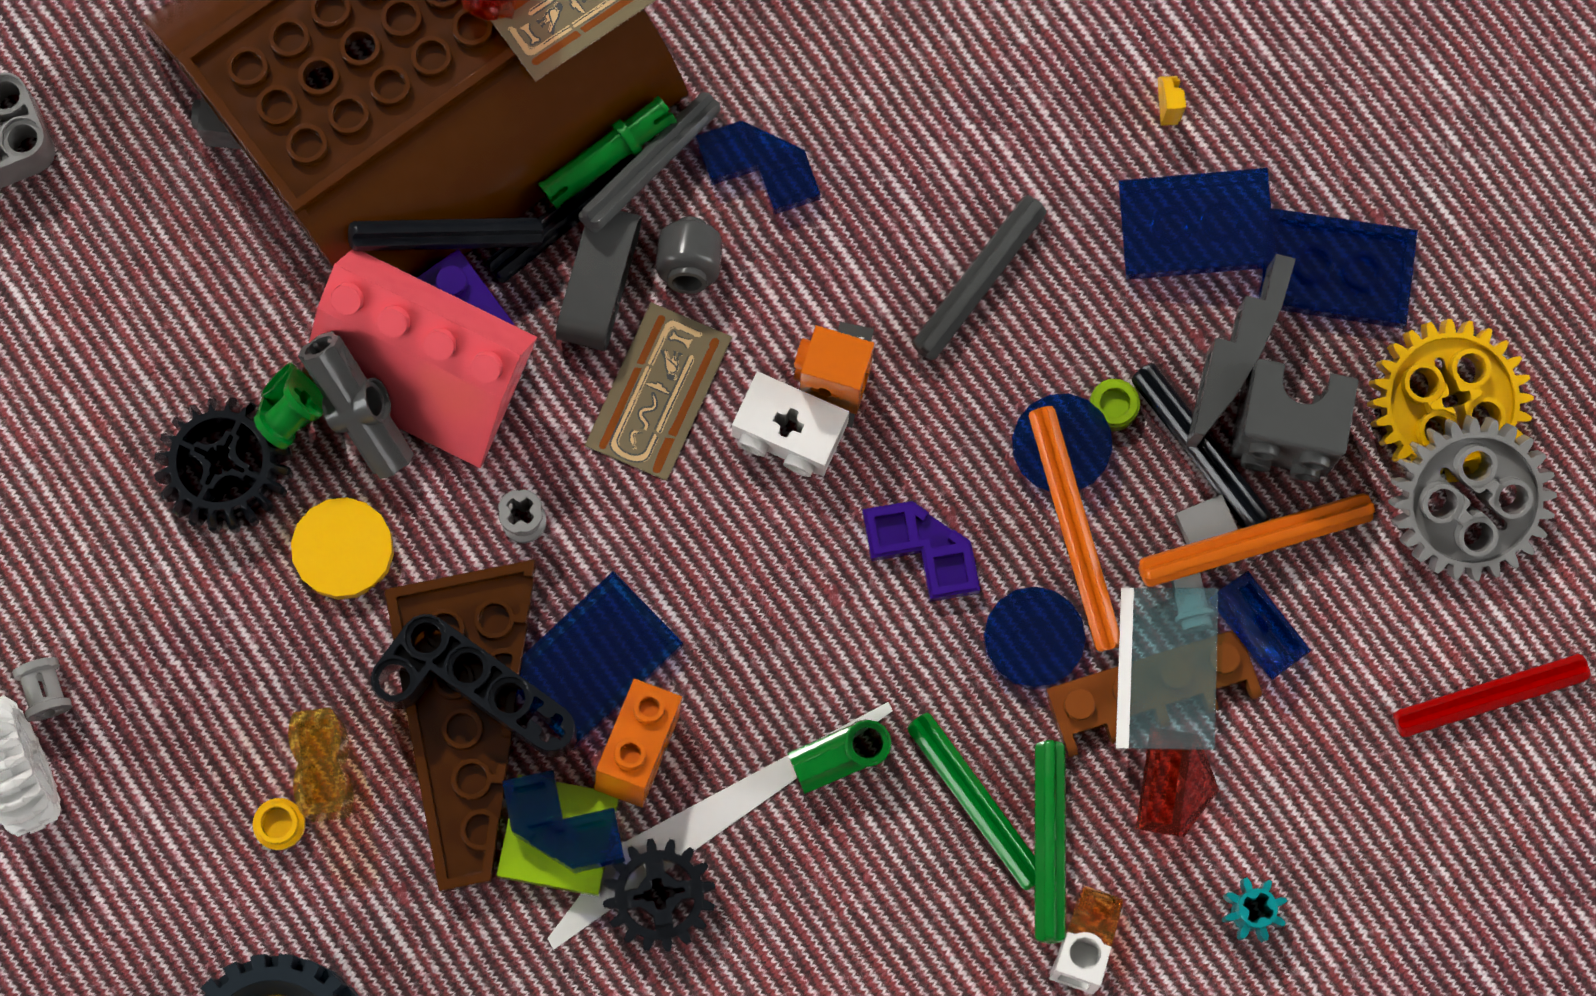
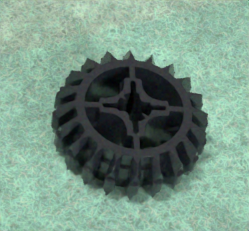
M230 397L226 402L224 410H221L217 400L209 398L207 413L202 414L196 405H190L188 410L193 419L185 424L181 418L173 417L172 423L179 431L177 435L161 434L160 440L170 448V451L155 453L154 459L157 463L167 467L157 471L154 476L159 484L167 485L160 495L167 503L176 501L172 512L178 518L190 513L188 522L196 529L207 520L208 529L215 534L219 533L223 521L226 520L229 529L233 533H238L241 528L240 518L245 517L252 526H258L259 518L255 511L261 506L269 514L275 512L276 508L268 499L271 494L279 498L286 497L287 490L280 483H277V480L292 478L293 471L291 468L281 463L291 459L293 454L289 447L287 449L275 447L259 432L254 422V416L258 410L256 404L250 402L240 412L238 400ZM231 430V432L225 431L222 438L214 444L207 445L199 442L214 432ZM249 435L255 437L262 448L263 463L260 473L254 471L250 465L244 462L248 449L245 442ZM225 457H229L239 471L231 468L230 471L225 472L222 468V474H219L209 460L217 463L222 458L225 462ZM188 458L194 460L200 467H203V475L199 482L202 489L198 497L190 492L187 485L186 464ZM243 486L249 488L246 493L238 498L225 502H215L217 499L222 500L226 492L233 487Z

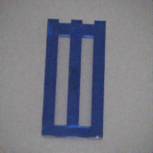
M1249 571L1236 578L1209 599L1271 680L1311 652V649Z

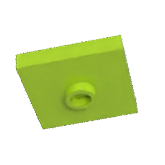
M518 774L496 876L501 879L599 897L619 799L596 791L593 788Z

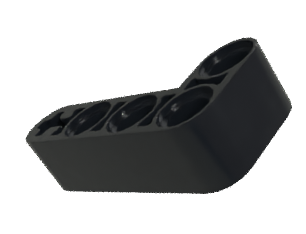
M421 614L413 617L388 647L371 673L370 683L373 691L386 706L393 709H405L414 705L436 677L527 744L548 757L566 755L574 748L577 742L578 730L572 715L563 706L442 619L432 614ZM426 630L440 632L441 643L437 649L429 653H421L416 650L415 642L419 634ZM476 659L482 662L483 672L476 681L463 683L457 679V669L463 661ZM395 671L409 673L410 684L403 693L390 695L385 692L384 682L391 673ZM509 689H518L525 694V702L522 708L514 713H504L498 709L500 695ZM537 704L543 705L536 710ZM535 711L538 712L540 718L550 725L554 726L561 720V728L565 734L561 740L551 737L545 742L546 735L542 728L531 720ZM528 722L527 728H523L522 726Z

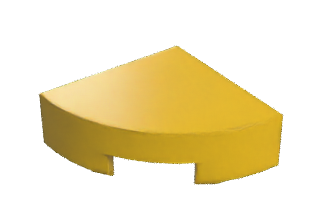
M1159 76L1157 82L1160 124L1178 125L1186 109L1185 93L1182 88H1179L1180 78L1178 76Z

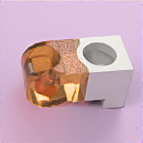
M1085 885L1082 886L1070 923L1066 927V938L1061 943L1057 958L1054 961L1049 977L1050 980L1092 995L1100 988L1122 910V898Z

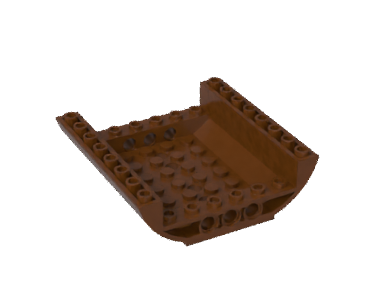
M171 0L141 22L167 58L177 63L332 268L337 261L352 250V247L348 244V227L353 221L518 218L546 198V193L538 185L540 181L547 179L613 130L612 124L617 120L626 121L652 102L656 96H659L670 109L689 95L668 48L644 9L537 81L533 79L484 12V10L499 0H449L446 2L435 0ZM357 39H368L375 44V49L370 57L364 60H355L347 54L350 44ZM316 68H327L334 73L332 82L323 89H313L306 84L308 74ZM457 249L363 252L417 278ZM459 249V250L461 251V253L463 254V256H466L468 253H470V252L473 251L474 249Z

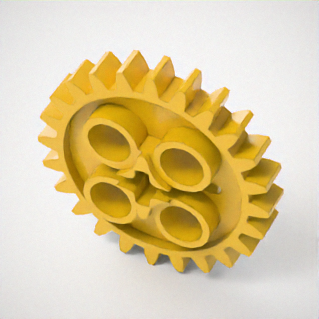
M1446 319L1441 321L1439 333L1433 323L1428 322L1421 325L1422 339L1416 332L1410 330L1403 333V339L1407 348L1397 343L1387 347L1394 361L1380 360L1376 363L1375 366L1385 374L1384 379L1369 381V386L1380 391L1381 394L1380 398L1367 402V406L1381 409L1382 416L1370 423L1371 427H1386L1388 433L1378 442L1379 445L1395 443L1398 446L1391 460L1397 462L1399 459L1410 457L1411 461H1414L1417 455L1412 450L1410 443L1413 441L1424 447L1430 444L1424 431L1429 419L1436 420L1441 425L1443 435H1445V420L1451 419L1455 421L1462 430L1466 415L1472 416L1473 409L1477 405L1483 406L1487 409L1490 417L1498 420L1499 430L1506 423L1516 426L1517 423L1532 420V416L1520 411V404L1534 400V396L1520 393L1519 390L1520 385L1530 380V375H1515L1513 369L1521 362L1522 358L1521 356L1506 359L1503 356L1509 344L1507 340L1492 346L1489 344L1492 329H1483L1476 336H1473V321L1462 323L1456 332L1453 320ZM1461 357L1468 358L1475 366V377L1471 383L1462 380L1457 372L1458 361ZM1436 358L1442 361V373L1435 366ZM1414 371L1421 372L1428 380L1429 388L1423 398L1414 394L1410 388L1409 381ZM1455 394L1458 398V404L1445 408L1442 398ZM1518 429L1516 438L1523 435L1522 432ZM1479 451L1470 453L1464 460L1463 470L1465 475L1471 474L1478 469L1481 463ZM1441 469L1440 474H1442L1444 469L1448 483L1459 482L1449 469Z

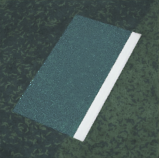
M1121 588L1116 748L1215 750L1218 588Z

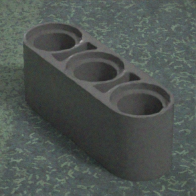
M620 210L599 232L594 233L589 231L586 226L584 227L557 323V340L606 351L638 242L642 222L641 215Z

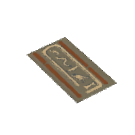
M499 0L484 10V12L533 79L537 81L656 0Z
M651 302L585 446L667 481L732 336Z

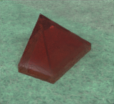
M1150 727L1136 829L1185 837L1219 791L1199 734Z

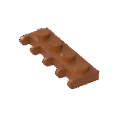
M1240 628L1133 661L1131 663L1130 718L1153 711L1157 725L1162 729L1170 726L1166 706L1201 696L1204 707L1209 714L1219 710L1214 691L1244 682L1251 700L1262 697V691ZM1119 666L1046 689L1045 694L1068 758L1078 755V746L1074 736L1105 726L1111 744L1116 743Z

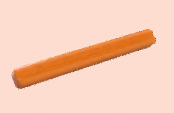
M1053 406L1034 409L1029 412V420L1095 648L1099 652L1118 648L1120 631L1056 410Z
M1360 493L1143 557L1139 561V574L1146 586H1156L1371 522L1375 513V507L1368 494Z

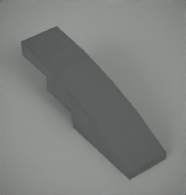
M1279 254L1274 256L1266 269L1260 299L1246 296L1236 311L1230 341L1215 338L1208 349L1186 446L1194 448L1198 446L1236 397L1260 357L1282 308L1295 258Z

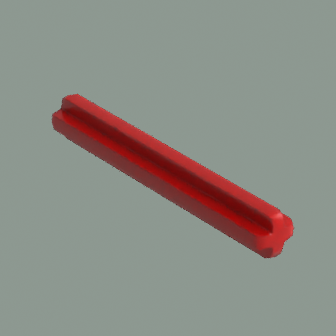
M1576 654L1399 709L1393 714L1394 723L1401 737H1409L1585 682L1591 677L1590 668L1586 658L1582 654Z

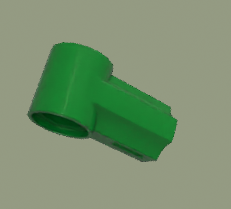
M864 719L789 751L787 754L804 794H807L864 768L878 765L890 753L891 738L885 726L877 721ZM863 728L874 729L881 739L880 749L872 757H860L853 749V737Z

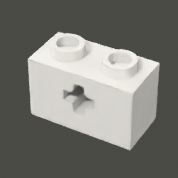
M757 371L732 423V437L739 439L737 443L739 447L754 455L764 457L766 452L785 459L783 465L797 474L811 477L812 472L824 477L848 425L849 411ZM789 420L797 423V432L791 431L788 437L780 435V426H786Z

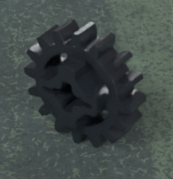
M653 838L647 839V852L640 854L632 845L627 848L631 859L629 863L624 864L618 860L613 861L612 866L620 875L617 880H604L603 885L609 890L615 891V897L603 901V906L606 909H617L618 915L610 922L612 928L621 927L624 924L629 928L624 938L626 943L629 944L637 936L644 938V951L649 952L654 941H661L667 953L671 952L673 938L679 937L685 945L691 943L688 930L692 926L701 931L705 930L707 925L699 915L701 911H714L715 905L703 899L704 894L715 890V883L701 881L700 876L709 867L706 862L696 866L690 863L693 858L694 849L689 847L682 855L675 853V840L669 839L664 850H657ZM663 861L673 863L682 868L691 880H675L665 872ZM645 864L647 875L638 888L625 891L626 883L632 873ZM662 882L665 890H673L674 892L684 891L666 900V908L656 909L654 901H645V899L634 900L644 897V894L651 893L653 889L652 883ZM694 900L692 910L687 918L674 927L672 915L682 902ZM642 910L654 918L655 930L644 928L636 923L628 911Z

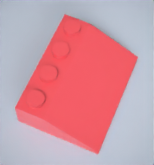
M352 249L333 266L316 310L309 343L323 333L333 331L335 335H340L367 379L377 378L386 387L391 402L390 416L397 428L481 468L537 337L363 251ZM303 366L302 372L313 381L310 374Z

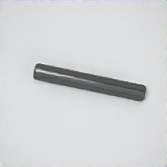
M707 92L700 93L675 118L676 123L669 125L658 134L583 208L578 216L581 223L589 231L599 232L716 117L721 109L719 102L713 99L711 94Z
M1028 195L1021 198L913 339L912 345L919 354L930 360H934L939 356L1046 216L1047 210L1039 200Z

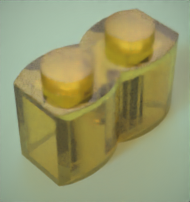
M331 708L293 712L289 723L288 739L291 752L298 762L293 780L294 798L298 809L311 822L349 818L353 808L354 790L351 778L344 768L349 752V739L343 721Z

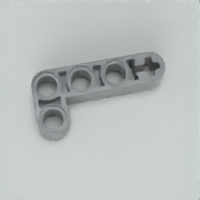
M7 72L0 73V107L3 100L8 96L20 95L13 107L8 109L0 108V189L44 171L51 165L55 156L54 143L36 100L21 78ZM31 137L37 138L36 145L31 150L23 153L17 152L18 146L22 141Z

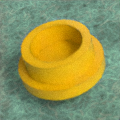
M284 798L271 799L257 809L253 818V832L256 839L263 846L277 851L286 850L296 845L302 838L305 831V817L302 810L294 802Z

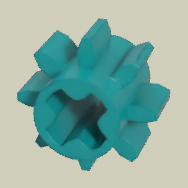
M1248 878L1240 880V888L1243 894L1239 896L1231 892L1224 894V900L1232 904L1231 913L1225 915L1222 918V922L1229 923L1234 921L1239 927L1237 932L1238 940L1244 939L1250 931H1255L1259 941L1264 942L1269 940L1266 926L1272 925L1279 928L1285 926L1286 922L1283 918L1277 916L1278 907L1285 904L1287 898L1280 897L1275 899L1269 892L1272 887L1271 880L1268 879L1259 888L1253 889L1251 881ZM1257 898L1261 901L1259 910L1265 914V917H1260L1251 922L1247 919L1250 911L1243 904Z

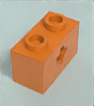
M816 325L811 340L801 339L794 362L796 369L793 380L800 382L801 391L857 415L871 371L875 343Z
M635 678L633 679L596 768L594 790L643 808L678 722L682 696Z

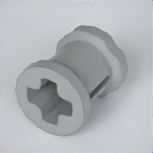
M524 489L520 491L512 490L502 497L498 504L499 521L505 534L517 543L526 544L538 539L546 529L547 519L541 500L537 495ZM530 508L532 521L527 524L519 520L515 524L512 515L513 511L518 509L524 513Z
M56 657L36 659L12 671L14 679L21 681L28 704V709L25 711L27 721H40L67 712L73 707L71 700L63 695L56 672L60 667ZM38 681L42 682L46 697H43Z

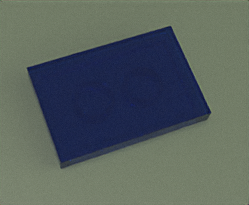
M1268 168L1119 180L1126 280L1267 268L1273 260L1275 245Z
M1270 208L1267 216L1257 298L1260 299L1266 269L1274 256L1279 254L1296 259L1281 311L1404 329L1408 318L1418 230Z
M612 571L523 655L520 676L559 703L572 715L578 730V738L572 749L573 751L624 703L634 678L646 682L684 644L632 589ZM518 690V694L525 701V694ZM537 704L536 710L543 705ZM561 720L554 726L544 721L561 739L564 737L565 734L561 728Z

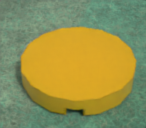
M348 497L327 499L310 508L297 523L291 540L292 562L301 579L318 594L337 600L358 598L369 592V589L375 587L388 574L394 556L393 536L382 515L367 503Z

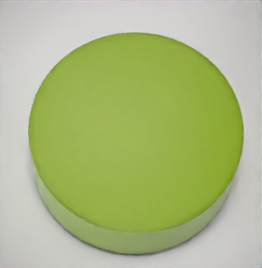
M1108 379L1098 384L1093 390L1088 403L1089 414L1093 422L1107 431H1120L1129 427L1140 409V399L1137 391L1131 384L1121 379Z

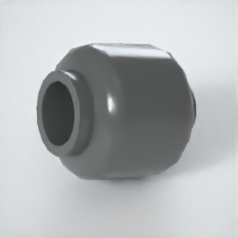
M692 216L683 217L667 225L661 230L658 238L656 270L659 277L672 290L679 293L695 294L703 291L717 280L721 271L722 239L720 233L711 225L706 224L704 220Z

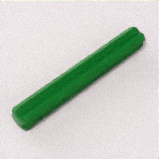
M929 713L920 715L908 725V733L1022 889L1029 890L1035 886L1034 854L933 716Z
M1054 740L1038 742L1035 746L1034 937L1036 941L1046 944L1060 943L1066 938L1065 746L1062 742Z

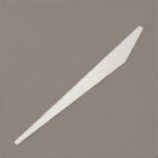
M889 702L829 734L850 726L859 720L867 719L878 722L893 710ZM863 728V729L859 730V731L855 734V736L853 737V739H854L855 737H857L859 734H861L862 732H864L865 730H867L868 728ZM789 756L781 758L616 846L607 858L600 896L580 894L547 938L553 950L611 910L604 908L603 901L615 897V891L606 888L603 885L604 880L618 879L620 874L616 872L612 863L614 860L621 861L624 864L629 863L631 859L628 854V847L632 845L642 854L647 852V839L653 838L657 850H664L669 839L675 840V853L682 855L689 847L695 851L797 779ZM663 861L665 871L671 868L673 865H675L673 863ZM645 864L632 873L626 883L625 891L638 888L647 875Z

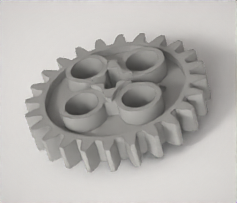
M1466 415L1463 429L1461 430L1455 421L1447 419L1445 420V435H1441L1437 431L1428 428L1426 433L1430 444L1424 447L1413 441L1410 443L1412 450L1417 455L1414 461L1407 459L1398 460V463L1408 472L1406 478H1391V483L1402 489V495L1388 499V503L1395 508L1403 510V513L1394 517L1391 522L1397 528H1409L1400 537V542L1407 547L1417 544L1412 556L1419 562L1430 558L1428 568L1439 574L1447 565V575L1453 579L1459 580L1464 569H1466L1468 577L1474 581H1479L1482 568L1485 567L1491 575L1497 578L1500 577V562L1505 561L1516 569L1519 567L1516 552L1521 549L1530 555L1535 553L1533 546L1528 541L1532 535L1540 538L1547 537L1548 534L1538 526L1540 519L1554 518L1555 514L1545 509L1543 502L1556 498L1557 493L1544 488L1543 484L1551 480L1555 475L1554 472L1548 469H1537L1547 456L1539 450L1528 452L1534 440L1525 434L1516 438L1517 427L1506 423L1499 430L1498 420L1487 416L1480 428L1477 418ZM1479 451L1481 455L1480 466L1475 472L1465 475L1463 470L1464 460L1470 453ZM1441 469H1449L1461 484L1475 491V496L1504 520V527L1498 529L1483 512L1471 506L1470 500L1441 476ZM1514 484L1517 491L1516 498L1509 506L1501 508L1499 497L1502 490ZM1445 489L1447 495L1445 504L1438 511L1430 512L1428 508L1430 496L1437 490ZM1480 522L1482 526L1481 536L1476 542L1466 545L1464 541L1465 531L1473 523Z

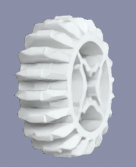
M3 695L0 697V824L4 825L5 830L19 837L28 832L32 834L42 830L49 823L56 821L58 816H60V797L51 768L41 748L39 739L32 730L31 723L26 720L24 712L18 708L17 703Z

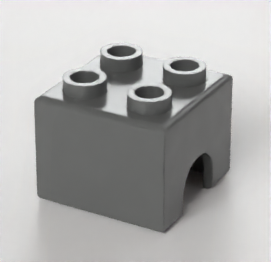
M1258 359L1241 387L1229 456L1240 459V466L1249 470L1267 472L1270 471L1271 466L1289 469L1290 476L1297 480L1307 482L1320 481V476H1327L1346 453L1358 379L1330 373L1327 390L1323 389L1321 396L1314 395L1312 404H1301L1291 399L1284 389L1285 363Z

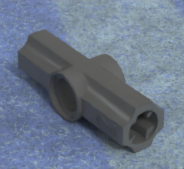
M333 331L320 334L313 341L304 345L298 357L323 395L322 409L329 427L337 433L347 432L372 473L377 474L380 479L394 476L400 469L409 465L414 453L390 416L391 402L383 383L377 378L367 379L340 335H335Z

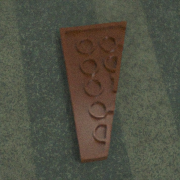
M533 559L384 589L393 641L413 617L421 614H432L442 619L521 676L536 560ZM436 630L423 631L416 639V650L421 653H429L437 649L441 643V633ZM476 659L463 661L457 669V679L463 683L476 681L483 672V663ZM399 671L402 691L404 692L410 684V676L407 672ZM435 677L420 699L411 707L406 708L438 890L442 893L492 882L513 733ZM509 689L504 691L498 699V709L504 713L516 712L519 690Z

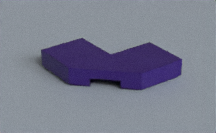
M913 501L862 510L871 561L921 553L929 602L980 593L972 543L966 537L942 524Z

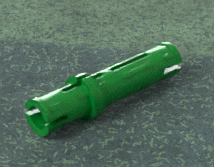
M656 96L652 102L626 121L617 120L612 124L613 130L547 179L538 183L540 189L546 193L545 196L556 209H559L563 203L627 156L632 154L636 157L643 150L642 145L669 125L677 122L674 115L668 112L670 109L659 96Z

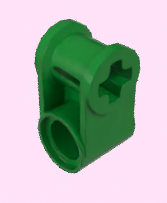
M289 362L272 377L261 393L262 399L254 416V422L259 432L267 441L275 447L287 449L294 442L298 430L305 427L311 421H316L323 415V395L317 385L292 362Z

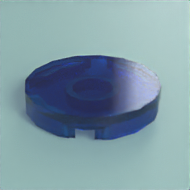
M1069 393L1048 395L1031 403L1018 418L1012 436L1013 457L1022 475L1036 487L1050 492L1029 420V412L1044 406H1053L1056 410L1078 490L1080 491L1094 484L1106 470L1113 452L1112 431L1103 413L1089 400Z
M1040 587L1017 589L1000 599L987 617L983 634L986 658L995 672L1006 681L1032 690L1052 687L1068 677L1082 658L1086 639L1082 618L1073 604L1056 591Z

